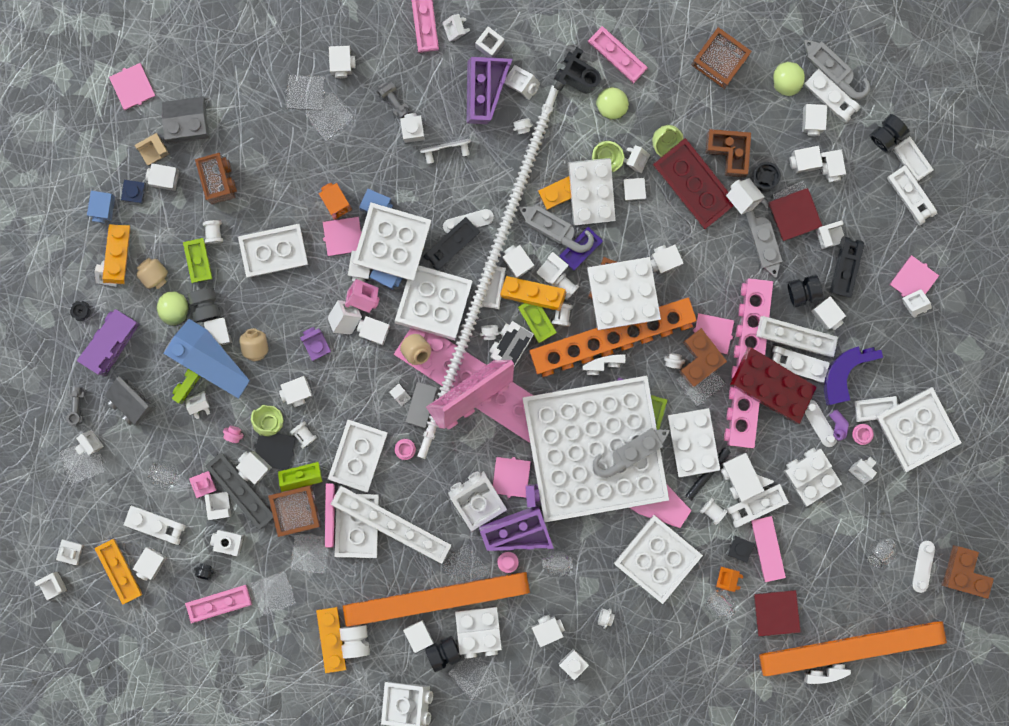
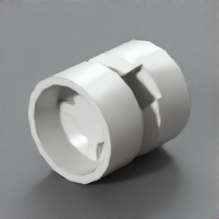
M367 625L339 628L340 639L344 641V645L341 646L343 658L370 655L369 643L365 641L368 637Z

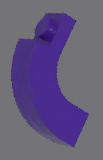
M858 346L840 354L829 366L825 377L824 396L826 405L849 401L847 378L850 371L860 363L883 358L882 350L875 351V347L862 350L863 354H861Z

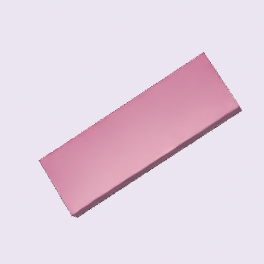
M411 0L418 53L438 51L433 1Z
M603 26L588 40V43L633 84L648 69L645 64Z
M326 484V548H333L335 546V507L330 505L335 496L334 484Z
M772 516L752 520L751 524L764 582L786 578Z
M247 584L185 603L191 623L253 605Z

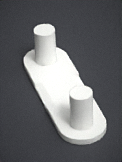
M471 139L423 148L420 150V153H425L427 164L434 163L432 151L460 145L462 156L470 155L467 143H470Z
M483 209L448 219L444 222L443 229L446 233L450 232L465 217L476 228L492 223L494 215L492 211Z
M811 400L805 415L822 444L826 447H832L837 442L833 436L834 431L818 404Z
M923 541L918 550L912 587L919 593L925 592L929 585L935 553V546L930 541Z

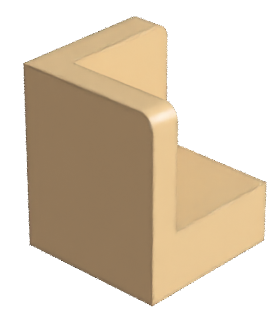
M157 133L135 145L148 166L169 155L167 148Z

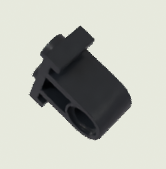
M576 47L573 53L568 52L563 61L566 63L564 69L559 68L554 77V80L557 81L554 85L555 89L561 91L565 84H568L582 93L589 94L598 86L601 75L598 70L579 60L583 53L582 49ZM584 78H590L593 84L587 83Z

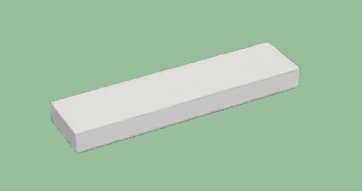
M765 316L760 317L756 337L828 357H834L838 341L837 336Z

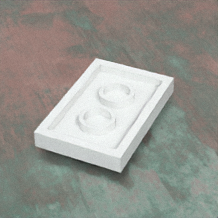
M611 159L568 162L573 224L582 225L615 221Z
M300 224L238 236L247 278L308 265Z
M709 408L668 415L679 478L720 471Z
M347 420L328 480L368 493L388 433Z
M357 494L379 506V495ZM336 508L335 557L377 558L378 530Z

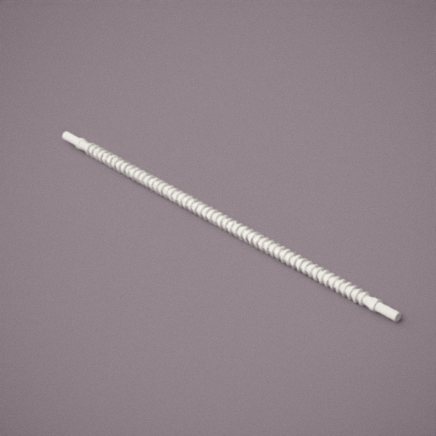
M551 86L546 103L542 106V114L538 116L537 127H534L535 133H532L533 138H530L531 144H528L527 155H524L525 161H522L523 166H520L521 172H518L517 183H514L515 189L511 190L513 194H510L511 200L507 201L509 205L505 206L507 211H504L505 216L501 217L503 222L499 223L501 226L497 229L499 233L495 234L497 239H494L493 242L495 244L491 245L493 250L489 251L491 255L487 257L489 261L485 262L487 266L483 268L484 273H481L482 279H479L480 285H477L478 290H475L476 296H473L474 302H471L472 307H469L470 313H467L468 318L464 319L466 324L462 325L464 329L460 331L462 335L458 336L460 341H457L456 344L458 346L454 347L456 352L452 353L454 357L450 359L451 364H448L450 368L446 370L447 376H444L445 381H442L443 387H440L441 393H438L439 397L450 391L451 387H454L452 383L456 382L454 377L458 376L456 372L460 370L459 365H462L461 359H464L463 353H466L465 348H468L467 342H470L469 336H472L471 331L475 330L473 328V325L477 324L475 320L479 319L477 314L481 313L479 310L483 307L481 303L485 302L483 297H486L487 294L485 292L489 291L487 286L491 285L489 282L490 279H493L491 275L495 274L493 270L497 268L498 257H501L500 251H503L502 246H505L504 240H507L506 234H509L508 229H511L510 223L514 222L512 220L516 216L514 212L518 211L516 209L520 205L518 201L522 200L520 197L524 194L522 190L526 189L524 184L528 183L526 180L530 178L528 173L532 172L530 169L534 167L532 162L536 161L534 158L538 155L536 151L540 150L538 147L542 144L540 140L544 139L542 134L546 133L544 130L548 128L546 123L550 122L549 116L553 112V105L559 91L554 86ZM429 416L431 421L427 422L428 428L424 432V439L417 456L423 459L426 458L430 444L435 438L436 428H439L432 416Z

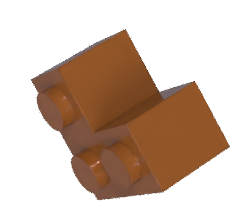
M709 129L707 132L705 154L726 155L724 176L745 178L748 175L751 133Z
M702 328L683 342L695 360L681 369L679 373L689 386L693 388L727 362Z
M953 545L942 586L988 599L994 578L974 573L979 552Z

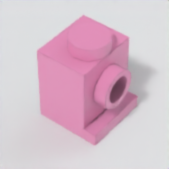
M355 279L347 291L345 306L349 308L351 305L370 313L372 308L375 309L379 303L380 298L377 297L379 288Z

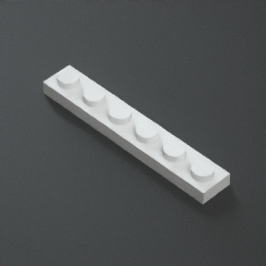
M342 486L339 487L330 504L441 564L451 547V544Z

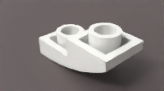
M610 355L595 359L582 367V371H587V375H599V372L604 371V363H608V367L620 368V364H625V355Z
M832 664V667L826 666V675H823V671L811 670V673H805L804 682L807 684H821L837 681L850 675L851 670L845 668V664Z

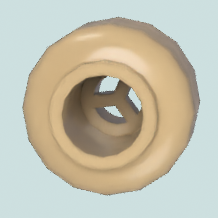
M148 258L137 267L136 276L147 289L153 287L159 289L167 282L165 277L168 271L158 259L151 260Z
M254 328L248 329L240 337L242 355L251 361L263 359L268 353L269 348L266 334Z
M412 334L402 341L400 351L409 363L420 365L429 359L431 346L423 336Z

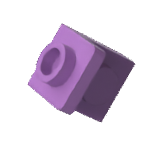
M312 327L303 332L304 336L300 338L312 361L331 353L319 328L315 330Z
M538 484L526 485L527 507L541 505Z

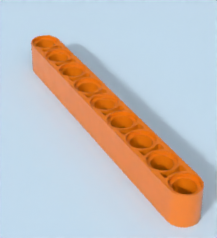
M527 572L357 602L343 605L342 607L346 627L524 595L530 593Z
M943 621L767 652L760 654L759 659L762 675L772 676L947 643Z

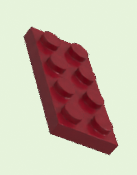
M686 138L682 139L652 164L703 229L708 228L734 206L726 196L729 192Z
M747 347L730 383L734 388L795 424L801 423L817 388L752 347Z

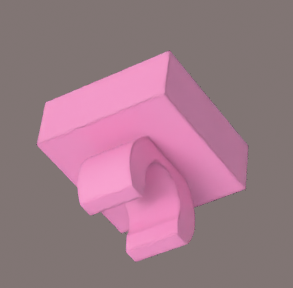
M209 471L189 478L196 498L217 491Z

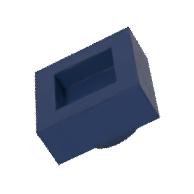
M124 180L121 200L143 204L146 183Z

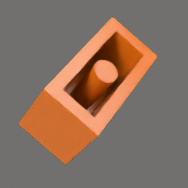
M329 183L321 188L322 192L318 194L334 220L352 210L337 183L334 185Z

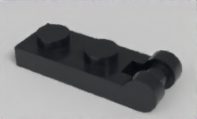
M465 217L423 257L427 261L430 260L434 265L433 268L439 271L475 238L480 231ZM439 250L445 255L441 260L435 255Z
M846 236L841 238L840 251L829 293L852 298L864 248L863 241H852L851 238ZM849 248L853 249V255L848 254Z

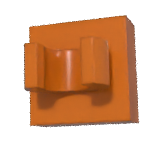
M721 567L716 587L732 592L740 590L741 587L737 586L738 578L743 579V575L740 574V571Z

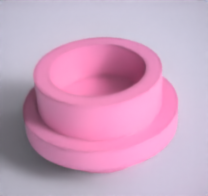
M866 424L857 425L852 432L854 441L860 445L870 443L874 436L872 428Z
M229 426V428H224L223 438L229 442L239 443L240 439H243L244 434L241 433V429L238 427Z
M402 439L396 443L395 454L402 460H408L414 456L416 447L411 440Z
M504 552L499 556L498 567L501 571L511 573L517 569L519 562L514 553Z

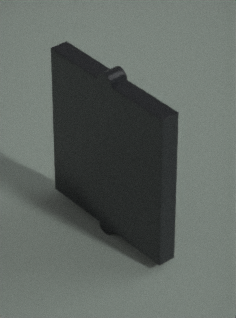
M279 433L272 436L259 435L257 444L254 445L256 448L255 452L272 468L287 470L290 466L291 457L294 456L293 449L296 437Z

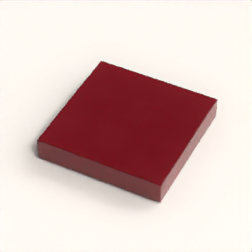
M808 188L768 202L782 241L822 227Z
M796 590L754 594L758 636L800 633Z

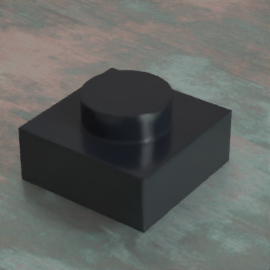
M734 535L727 555L747 563L755 543Z

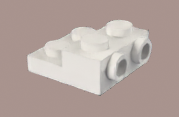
M812 448L804 453L805 458L800 461L794 459L786 464L787 469L783 471L806 507L842 485L821 449L816 450Z
M484 471L472 473L468 477L469 480L467 482L454 484L450 488L451 491L448 492L450 499L471 532L507 510Z
M497 607L455 611L460 655L464 654V658L477 657V653L485 652V656L497 655V650H502Z
M385 682L381 725H429L431 713L428 712V704H431L433 700V692L430 691V686Z

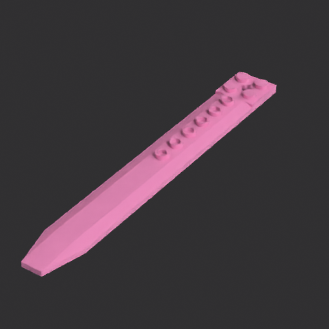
M410 328L404 339L412 334L423 336L431 346L429 359L423 364L412 365L402 355L400 351L401 344L394 355L443 386L442 381H445L444 376H447L446 370L450 368L448 364H451L450 359H453L452 353L456 352L454 347H457V345L444 337ZM467 352L463 353L462 365H459L460 370L456 372L458 376L454 377L456 382H453L452 385L454 387L486 366V364ZM511 382L508 384L509 388L501 394L495 393L491 396L492 400L483 406L480 404L475 407L530 443L522 398L534 395ZM668 485V501L629 507L640 515L649 518L655 515L662 522L681 528L691 512V509Z

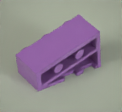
M471 57L468 60L467 123L488 124L491 121L512 59Z
M117 309L108 313L104 320V325L101 329L97 330L92 341L77 359V362L98 375L107 376L140 325Z
M538 505L479 527L487 551L529 550L534 548L554 549Z

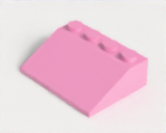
M493 360L426 406L438 427L451 429L458 424L457 420L459 418L470 416L475 412V407L480 404L483 406L492 400L491 396L495 393L501 394L509 388L508 384L513 382V361Z

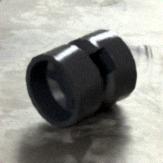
M889 114L882 121V127L878 126L869 136L877 147L886 153H890L897 145L896 141H901L910 131L901 119L894 114Z
M764 162L755 168L750 179L761 193H767L779 183L781 173L775 164Z
M817 275L805 277L803 281L796 279L787 282L789 297L794 308L806 305L807 301L815 303L823 300V291Z
M452 636L442 639L439 645L434 643L424 648L434 672L446 668L448 663L453 665L462 661Z

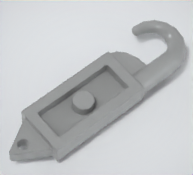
M804 40L808 55L806 58L849 97L860 100L869 94L871 86L866 78L863 79L865 89L862 92H856L849 85L853 79L852 69L822 41L818 43Z
M763 199L760 203H763L766 208H769L768 202L765 199ZM749 211L746 213L761 268H765L776 278L782 258L771 222L767 218H756L754 211Z
M537 205L534 207H519L525 219V225L555 242L563 244L579 253L586 252L593 246L594 237L588 230L585 231V234L588 236V243L580 245L573 241L574 228L571 224Z
M651 428L620 446L613 452L615 465L607 470L600 469L598 463L602 455L599 454L593 461L595 473L600 477L608 478L662 448V444L670 430H653Z

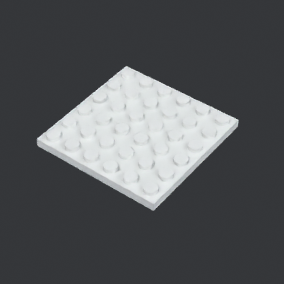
M647 376L522 398L544 522L669 500L660 449L608 478L600 477L593 469V461L599 454L602 455V458L599 460L598 465L600 469L607 470L615 465L613 452L617 448L651 428L657 430Z

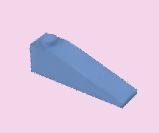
M188 319L175 334L163 353L238 399L250 382L210 332L191 319Z

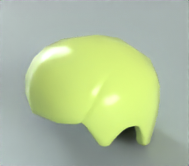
M781 63L774 71V88L782 95L792 96L798 94L804 85L805 74L803 69L797 63Z
M610 87L605 88L598 94L596 106L601 115L613 120L621 118L627 112L629 101L622 90Z
M665 125L657 129L652 138L655 152L662 157L684 139L682 131L673 125Z
M612 141L600 142L593 149L592 160L610 158L612 172L617 171L623 165L625 158L623 149Z
M167 292L159 298L157 313L163 323L172 326L179 325L186 320L189 306L184 295L178 292Z
M262 405L257 410L252 411L251 424L259 435L272 436L281 430L284 418L281 411L276 407Z

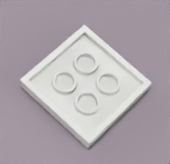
M370 202L353 264L414 281L431 220Z
M650 257L587 267L598 330L661 320Z
M418 266L414 281L407 280L395 318V324L455 340L473 281Z
M933 387L876 416L904 472H908L961 444Z
M653 515L614 564L663 604L703 555Z

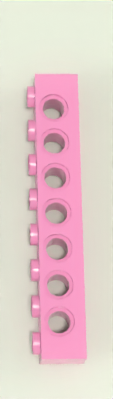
M748 278L746 283H742L741 296H744L743 304L739 305L738 316L742 318L741 325H737L736 337H739V344L735 345L734 358H737L736 366L732 367L731 378L734 377L746 352L745 340L747 337H752L755 340L756 344L753 349L765 355L767 340L756 337L760 317H769L773 281ZM751 296H757L760 299L758 307L750 304ZM750 316L757 319V327L752 328L748 325L747 320ZM730 387L729 399H732L731 408L728 407L726 419L730 420L729 429H725L724 441H727V446L752 449L755 447L760 402L740 390ZM741 399H745L748 402V409L746 411H742L738 407V402ZM738 420H743L746 423V429L743 432H739L736 429V422Z

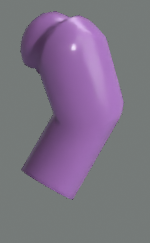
M835 409L829 416L835 422L833 436L836 440L841 441L847 437L849 423L838 409Z

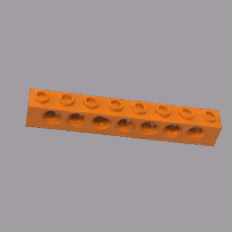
M688 297L659 307L661 320H657L658 329L655 331L648 328V322L604 330L595 328L529 350L536 374H542V377L554 374V369L561 367L562 371L573 368V363L581 361L582 364L593 361V356L601 354L602 357L614 354V349L621 347V350L624 351L634 347L633 343L641 341V344L653 341V336L660 334L662 338L673 334L672 330L680 328L681 331L693 327L692 323L697 321L690 299ZM669 313H675L678 316L676 324L668 322L667 316ZM630 326L637 327L639 331L637 337H630L627 330ZM616 333L619 336L618 343L611 344L607 339L608 334ZM591 339L597 340L599 342L598 350H590L588 348V341ZM570 346L578 347L580 353L577 357L569 356L568 348ZM552 352L557 353L560 357L559 362L556 364L548 361V355Z

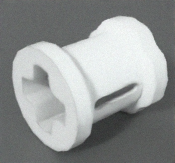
M212 220L203 222L206 230L205 244L223 242L220 233L222 221Z
M565 273L552 285L566 290V300L579 288L578 285H574L566 277Z
M563 304L561 311L556 310L555 319L552 321V324L569 327L571 325L569 322L570 310L573 309V305Z
M305 421L290 432L302 444V449L317 439V436L312 435L306 427Z
M712 497L700 510L702 514L708 515L715 525L728 512L726 509L720 508Z

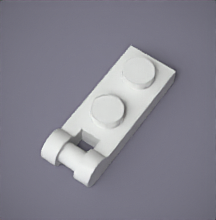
M820 69L804 83V86L824 105H827L844 123H848L851 119L850 116L861 109L856 101L852 100ZM843 103L848 106L845 111L840 108Z
M906 165L887 177L918 225H922L925 223V219L937 214V210ZM921 204L925 207V210L922 212L917 208Z
M773 346V361L798 376L824 383L829 362L779 346ZM782 355L787 357L785 364L780 363Z
M777 484L745 501L726 508L728 514L732 515L733 524L736 528L789 502L781 485ZM744 508L747 515L741 517L738 510Z
M132 505L124 522L126 527L176 545L180 544L181 532L186 527L185 524ZM169 526L174 528L172 535L167 534Z

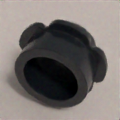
M85 301L74 302L70 309L71 316L76 318L77 321H84L91 314L89 304Z
M199 564V567L194 568L196 571L195 577L211 580L212 574H215L211 570L212 566Z

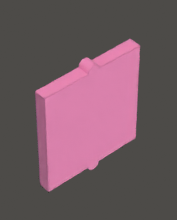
M141 63L128 69L123 68L121 72L109 77L124 110L135 105H142V102L155 97Z
M359 217L323 222L325 235L323 240L326 242L328 256L352 253V251L357 250L362 233Z
M911 255L889 285L899 291L902 297L918 290H922L926 294L939 275L928 268L926 263H921Z
M698 313L693 332L696 333L702 328L720 353L728 354L730 340L733 339L731 334L734 320Z
M496 457L493 487L497 494L507 495L508 498L511 496L526 498V485H528L531 461L516 460L515 457H512V459Z

